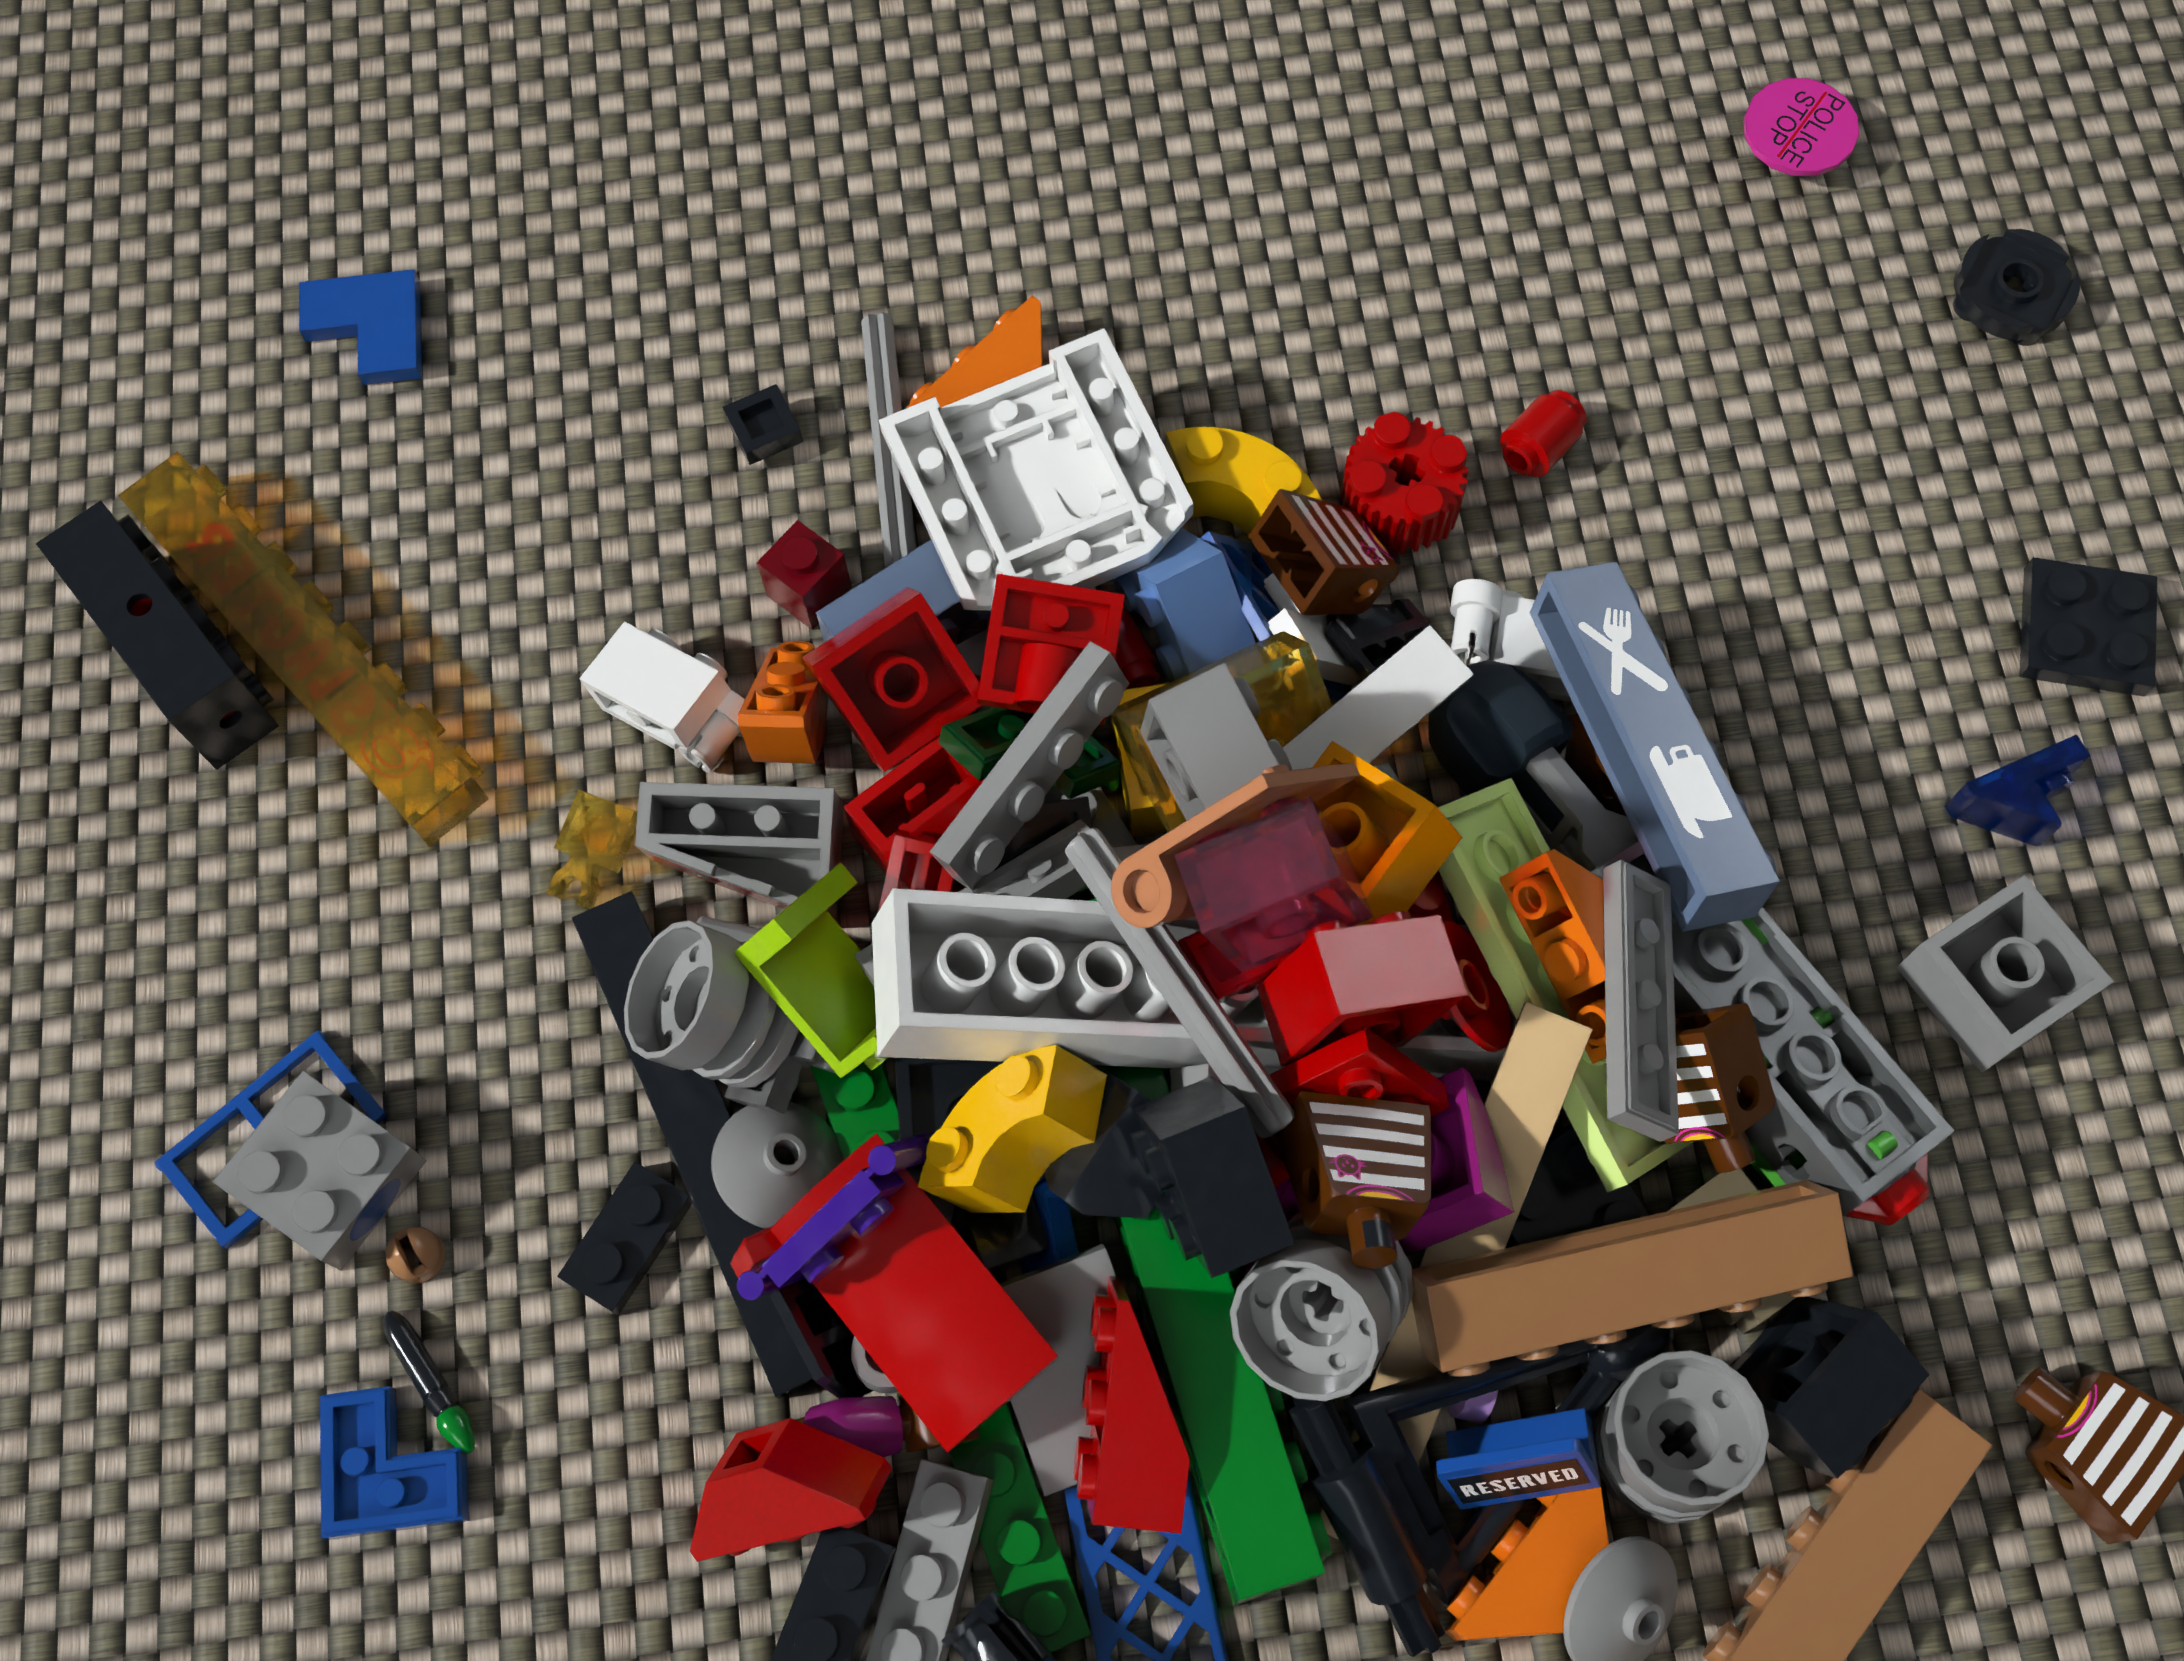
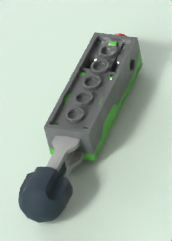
M1486 660L1466 665L1474 675L1428 714L1429 743L1440 764L1464 793L1470 795L1512 778L1545 842L1552 850L1559 851L1601 879H1603V868L1619 860H1623L1655 876L1628 817L1606 810L1560 756V753L1572 738L1573 724L1542 687L1520 669L1510 664ZM1762 907L1753 918L1682 932L1671 909L1675 1014L1747 1003L1752 1013L1776 1102L1773 1111L1746 1129L1745 1132L1756 1155V1159L1750 1165L1767 1186L1772 1188L1808 1180L1838 1192L1842 1217L1846 1216L1878 1222L1888 1226L1895 1224L1927 1200L1930 1196L1928 1152L1954 1133V1129Z

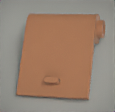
M1355 763L1289 770L1287 765H1277L1263 770L1262 774L1124 859L1116 868L1111 883L1112 900L1117 912L1130 925L1138 928H1149L1181 919L1244 908L1253 904L1262 894L1266 882L1265 865L1253 839L1360 776Z

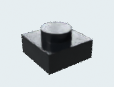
M777 384L722 407L726 420L749 465L803 442L801 430Z

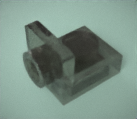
M1032 1195L1026 1212L970 1213L961 1208L954 1225L957 1233L997 1281L1003 1279L1011 1263L1043 1253L1049 1245Z

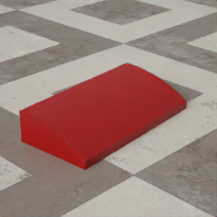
M877 1133L834 1168L773 1225L770 1230L782 1245L858 1172L869 1167L868 1156L871 1150L876 1146L885 1144ZM902 1169L896 1172L906 1184L888 1200L894 1207L893 1212L867 1235L860 1237L855 1231L838 1247L844 1258L828 1274L815 1282L814 1285L945 1451L949 1453L1059 1358L931 1199L918 1187V1183L906 1169Z

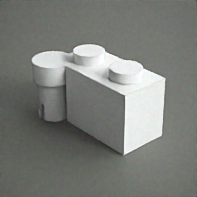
M1466 579L1457 582L1453 587L1450 607L1451 614L1455 617L1451 649L1463 663L1470 665L1490 660L1513 665L1540 685L1551 699L1572 702L1529 613L1535 600L1526 599L1514 591L1502 590L1493 582L1482 579Z
M624 621L579 678L603 711L675 750L678 748L684 758L698 768L702 765L701 768L707 773L712 772L714 765L735 737H743L738 726V713L745 699L729 688L725 681L728 676L726 670L714 659L703 653H697L695 657H692L682 652L675 641L655 628H651L646 633Z

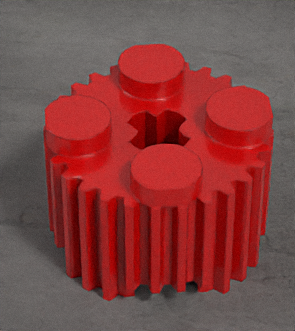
M1391 412L1379 416L1374 423V428L1367 427L1364 436L1358 435L1355 445H1351L1345 464L1340 502H1343V507L1353 509L1362 516L1384 547L1393 548L1397 553H1405L1406 548L1411 547L1414 552H1417L1420 545L1429 548L1433 541L1446 540L1449 537L1450 530H1453L1468 483L1469 469L1465 467L1467 451L1460 438L1454 435H1443L1445 430L1443 427L1434 429L1433 422L1428 421L1425 425L1421 424V419L1418 417L1413 422H1409L1407 416Z

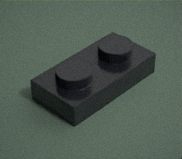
M634 1162L557 1277L618 1316L692 1206L693 1202L690 1195L637 1162Z

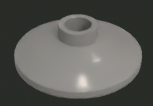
M789 1102L785 1114L746 1106L735 1113L720 1130L712 1150L711 1171L716 1189L726 1205L743 1220L767 1229L773 1226L816 1184L844 1161L833 1130L819 1115L810 1109ZM781 1147L788 1150L794 1156L795 1163L792 1165L779 1163L774 1157L773 1149Z
M1625 1537L1606 1546L1586 1565L1573 1586L1564 1615V1642L1572 1661H1644L1656 1648L1671 1621L1678 1590L1674 1562L1662 1546L1646 1537Z

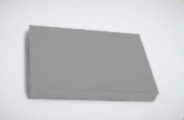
M1103 1244L999 1283L1059 1358L1010 1400L1045 1496L1078 1483V1481L1073 1479L1078 1436L1090 1437L1091 1425H1086V1409H1082V1390L1086 1365L1098 1366L1100 1352L1094 1351V1338L1090 1337L1092 1304L1095 1294L1107 1295L1109 1276H1115L1107 1250Z

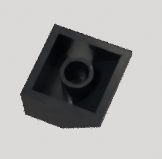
M1807 1296L1793 1299L1732 1365L1734 1370L1747 1379L1763 1404L1769 1432L1768 1442L1797 1465L1837 1479L1845 1471L1860 1463L1867 1453V1445L1890 1419L1899 1416L1909 1407L1913 1399V1393L1930 1375L1877 1312Z

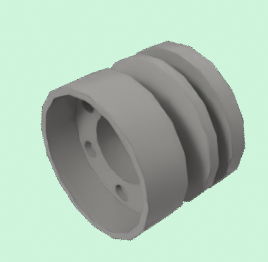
M690 920L671 924L653 939L640 957L629 982L624 1006L625 1034L634 1052L647 1060L679 1070L691 1069L704 1078L710 1080L718 1079L724 1084L735 1088L756 1087L772 1076L789 1055L799 1029L733 953L746 941L739 942L725 933Z
M1298 1213L1288 1222L1295 1244L1260 1258L1237 1287L1230 1309L1233 1339L1247 1365L1269 1386L1297 1399L1328 1401L1351 1394L1372 1374L1385 1351L1387 1343L1393 1338L1397 1327L1406 1316L1414 1293L1412 1269L1398 1240L1395 1241L1398 1256L1393 1263L1376 1269L1360 1268L1353 1263L1349 1236L1313 1233L1305 1226L1301 1213Z
M1692 1350L1661 1353L1636 1367L1598 1413L1593 1434L1599 1475L1611 1495L1635 1515L1665 1525L1695 1522L1747 1489L1764 1465L1769 1438L1763 1404L1747 1379L1721 1359ZM1674 1433L1683 1444L1678 1448L1677 1452L1668 1457L1662 1452L1659 1445L1666 1437Z

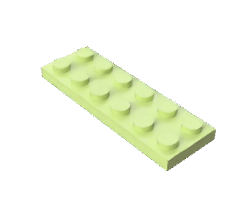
M1512 778L1506 779L1438 807L1463 837L1439 868V872L1516 1019L1519 1017L1524 1002L1569 1019L1498 879L1543 853L1550 851ZM1584 1050L1562 1107L1576 1131L1590 1163L1594 1166L1606 1191L1609 1192L1628 1185L1693 1142L1671 1144L1665 1141L1659 1142L1607 1120L1606 1059L1592 1064L1586 1050Z

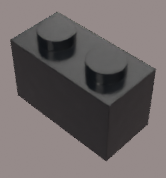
M840 1526L821 1531L770 1661H859L883 1600L896 1548Z

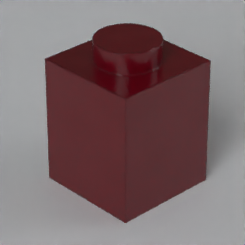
M799 520L757 562L767 596L811 630L819 624L816 612L843 596L852 588L844 554Z

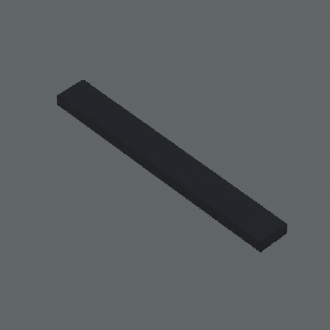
M630 891L571 918L776 1398L780 1399L815 1381L770 1297L773 1293L755 1300H746L737 1290L738 1278L730 1264L733 1256L744 1238L758 1233L765 1228L755 1226L736 1215L719 1195L711 1171L713 1146L720 1130L731 1118V1114L716 1080L704 1078L691 1069L679 1070L645 1059L632 1050L625 1034L624 1006L629 982L640 957L654 939L633 892Z

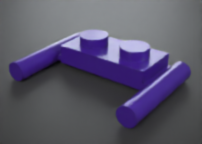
M934 1132L923 1133L873 1148L868 1156V1168L858 1172L760 1267L746 1271L739 1276L737 1280L739 1294L746 1300H755L804 1278L810 1285L814 1284L828 1274L844 1258L838 1247L855 1231L860 1237L867 1235L893 1212L894 1207L888 1200L906 1184L896 1171L925 1163L927 1145Z

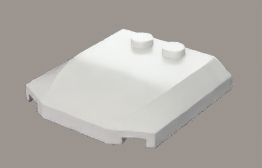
M1105 328L1049 350L1050 363L949 405L940 408L936 397H933L879 419L881 432L964 610L991 611L997 574L1082 588H1093L1150 564L1193 515L1194 503Z

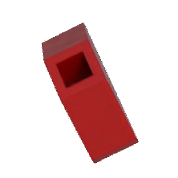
M792 1418L736 1433L705 1483L690 1552L696 1561L699 1562L727 1554L738 1556L749 1551L751 1548L783 1540L785 1542H794L807 1534L839 1526L842 1528L854 1527L866 1520L874 1511L877 1505L876 1499L892 1467L886 1458Z

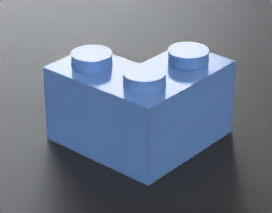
M1183 528L1175 534L1150 564L1113 580L1116 593L1125 594L1123 604L1125 609L1129 612L1135 611L1140 614L1149 627L1155 626L1162 646L1156 648L1157 659L1171 682L1190 680L1223 663H1226L1231 674L1236 673L1237 675L1262 663L1248 620L1241 610L1242 604L1223 552Z

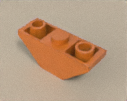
M1032 295L1017 309L1007 310L997 320L993 330L976 346L970 345L964 348L956 356L951 368L934 383L928 382L922 385L915 392L906 408L936 397L941 408L1042 367L1043 330L1041 302Z
M789 641L779 644L777 648H770L738 713V726L752 762L816 764L825 741L829 697L803 660L804 656L815 649L812 643Z
M1553 849L1498 879L1569 1019L1593 1029L1585 1050L1592 1064L1606 1059L1603 879Z
M1601 1487L1537 1497L1543 1505L1530 1522L1524 1525L1519 1519H1515L1490 1551L1499 1561L1484 1581L1481 1582L1472 1575L1446 1607L1455 1618L1444 1632L1454 1641L1563 1633L1565 1609L1575 1582L1591 1559L1609 1545Z

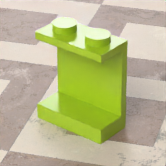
M841 862L733 952L840 1078L844 1077L862 1062L870 1070H873L889 1058L877 1057L875 990L873 984L863 973L854 955L861 950L827 911L829 907L858 883Z

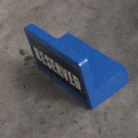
M1585 1408L1446 1432L1448 1458L1436 1462L1437 1477L1460 1510L1601 1487L1592 1420Z

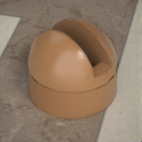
M420 1226L399 1230L390 1238L385 1250L386 1262L390 1271L405 1282L413 1284L424 1283L435 1277L443 1267L446 1254L442 1240L430 1230ZM409 1240L422 1265L412 1269L403 1250V1245Z

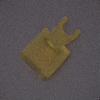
M578 789L554 846V849L570 855L566 866L555 873L546 893L564 900L569 885L579 880L582 890L575 904L587 910L594 908L600 892L598 883L599 873L602 868L619 874L636 833L637 811Z

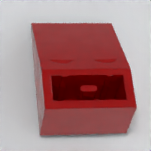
M940 735L843 807L852 835L885 874L897 829L909 831V835L921 838L922 835L936 837L935 841H938L985 780H977L938 743ZM905 851L897 889L911 888L918 853ZM932 856L924 890L937 891L942 865ZM953 879L950 892H959L966 888V886Z
M1109 1276L1107 1295L1095 1294L1092 1304L1090 1337L1094 1338V1351H1099L1100 1355L1098 1366L1086 1365L1084 1373L1082 1409H1086V1425H1091L1090 1437L1078 1436L1076 1442L1073 1479L1078 1481L1077 1499L1087 1500L1092 1525L1181 1534L1190 1458L1122 1282L1117 1276Z

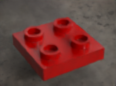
M997 574L977 704L1036 713L1090 641L1109 651L1115 659L1125 594ZM1104 717L1099 724L1104 725L1107 717Z
M1365 1026L1269 1074L1290 1106H1292L1301 1091L1429 1105L1431 1116L1450 1108L1445 1083Z

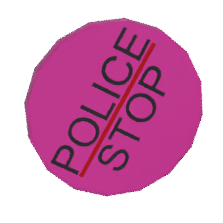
M1786 78L1766 85L1753 96L1743 119L1744 136L1754 155L1771 169L1791 176H1818L1837 169L1851 156L1859 137L1858 116L1849 100L1832 86L1810 78Z

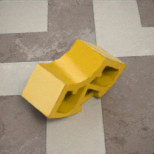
M1191 427L1166 432L1165 448L1194 503L1191 518L1209 516L1229 521L1249 535L1279 489L1322 500L1308 475L1293 459L1274 445L1258 437L1218 427Z
M1058 1045L1045 1046L1009 1057L1002 1064L983 1076L968 1090L948 1115L941 1128L932 1135L927 1145V1158L921 1172L918 1187L970 1213L1026 1212L1034 1186L1050 1164L1071 1148L1095 1142L1107 1074Z

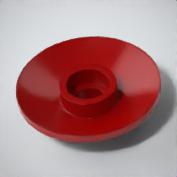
M1444 921L1443 924L1468 995L1441 1017L1445 1020L1453 1018L1460 1029L1482 1049L1489 1052L1502 1050L1507 1047L1512 1034L1511 1015L1507 1000L1497 981L1492 976L1475 939L1457 923Z

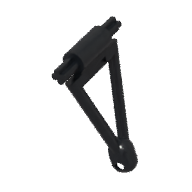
M1651 1324L1626 1329L1627 1336L1613 1343L1589 1344L1584 1340L1558 1345L1559 1352L1545 1359L1521 1360L1516 1355L1490 1361V1368L1487 1371L1472 1376H1452L1447 1372L1442 1373L1440 1370L1344 1399V1407L1360 1438L1354 1443L1332 1400L1318 1401L1297 1398L1293 1400L1296 1406L1290 1409L1289 1413L1313 1460L1312 1465L1308 1469L1310 1483L1367 1598L1371 1603L1384 1605L1409 1656L1415 1657L1423 1650L1430 1654L1434 1653L1442 1646L1439 1638L1445 1635L1443 1627L1423 1588L1426 1579L1428 1578L1438 1598L1445 1605H1449L1531 1499L1479 1507L1457 1537L1453 1539L1397 1422L1576 1365L1585 1374L1554 1413L1585 1408L1590 1419L1593 1421L1622 1382L1627 1379L1636 1367L1668 1351L1674 1339L1675 1328H1657Z

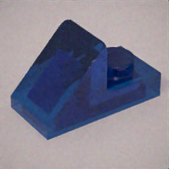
M2076 734L1965 783L1944 807L1952 818L2029 845H2042L2062 825L2059 816L2048 799L2062 793L2075 784L2076 780L2072 774L2091 755Z

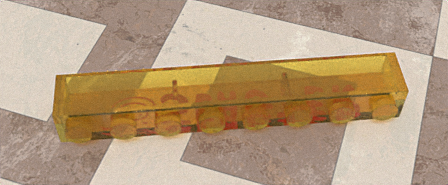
M177 451L121 492L118 496L141 524L429 847L489 799L476 781L484 772L471 755L460 744L450 751L438 737L446 730L422 702L411 709L401 698V695L408 691V688L385 661L375 668L363 656L371 650L363 637L347 620L339 627L332 622L327 615L335 610L329 600L311 580L301 587L292 578L291 575L299 570L295 563L275 541L266 548L256 538L257 535L263 532L261 526L240 502L229 508L222 501L221 498L229 492L205 464L194 470Z

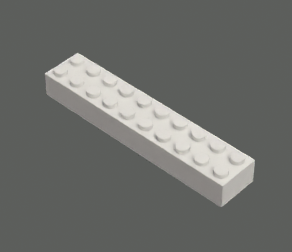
M893 888L872 922L877 1057L1004 1062L1014 1055H1020L1045 1046L1058 1045L1090 1065L1181 1068L1208 1063L1098 901ZM1224 910L1172 921L1165 925L1178 942V940L1243 910ZM1309 915L1315 926L1337 920L1332 916ZM1458 924L1473 937L1467 925ZM1260 984L1220 1003L1263 1067H1285L1280 1065L1257 991V987ZM1509 1006L1513 1032L1517 1019ZM1440 1017L1405 1046L1397 1047L1396 1049L1436 1078L1463 1067L1470 1072L1473 1080L1493 1081L1506 1048L1497 1052L1486 1051L1473 1042L1460 1029L1453 1018L1445 1020Z

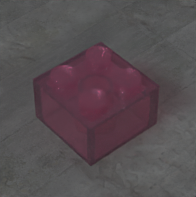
M1311 796L1303 800L1286 799L1276 802L1265 808L1261 812L1259 819L1233 830L1226 828L1214 832L1196 842L1192 848L1174 855L1202 934L1242 973L1295 951L1307 939L1306 932L1319 924L1333 920H1346L1348 926L1352 927L1374 918L1344 841Z

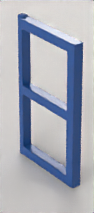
M317 1030L154 1163L155 1167L166 1175L218 1243L225 1249L231 1247L260 1223L263 1218L248 1209L227 1227L177 1163L239 1112L256 1129L265 1117L254 1105L253 1101L316 1051L366 1111L365 1115L377 1124L388 1117L386 1112L326 1042V1036L320 1030Z

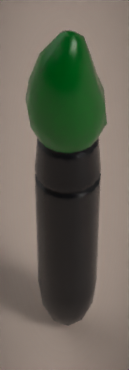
M387 1311L383 1316V1328L387 1340L422 1400L425 1401L433 1416L437 1417L436 1423L440 1434L455 1448H461L463 1453H472L475 1449V1437L470 1417L464 1409L457 1405L451 1389L448 1387L447 1382L410 1322L396 1311Z

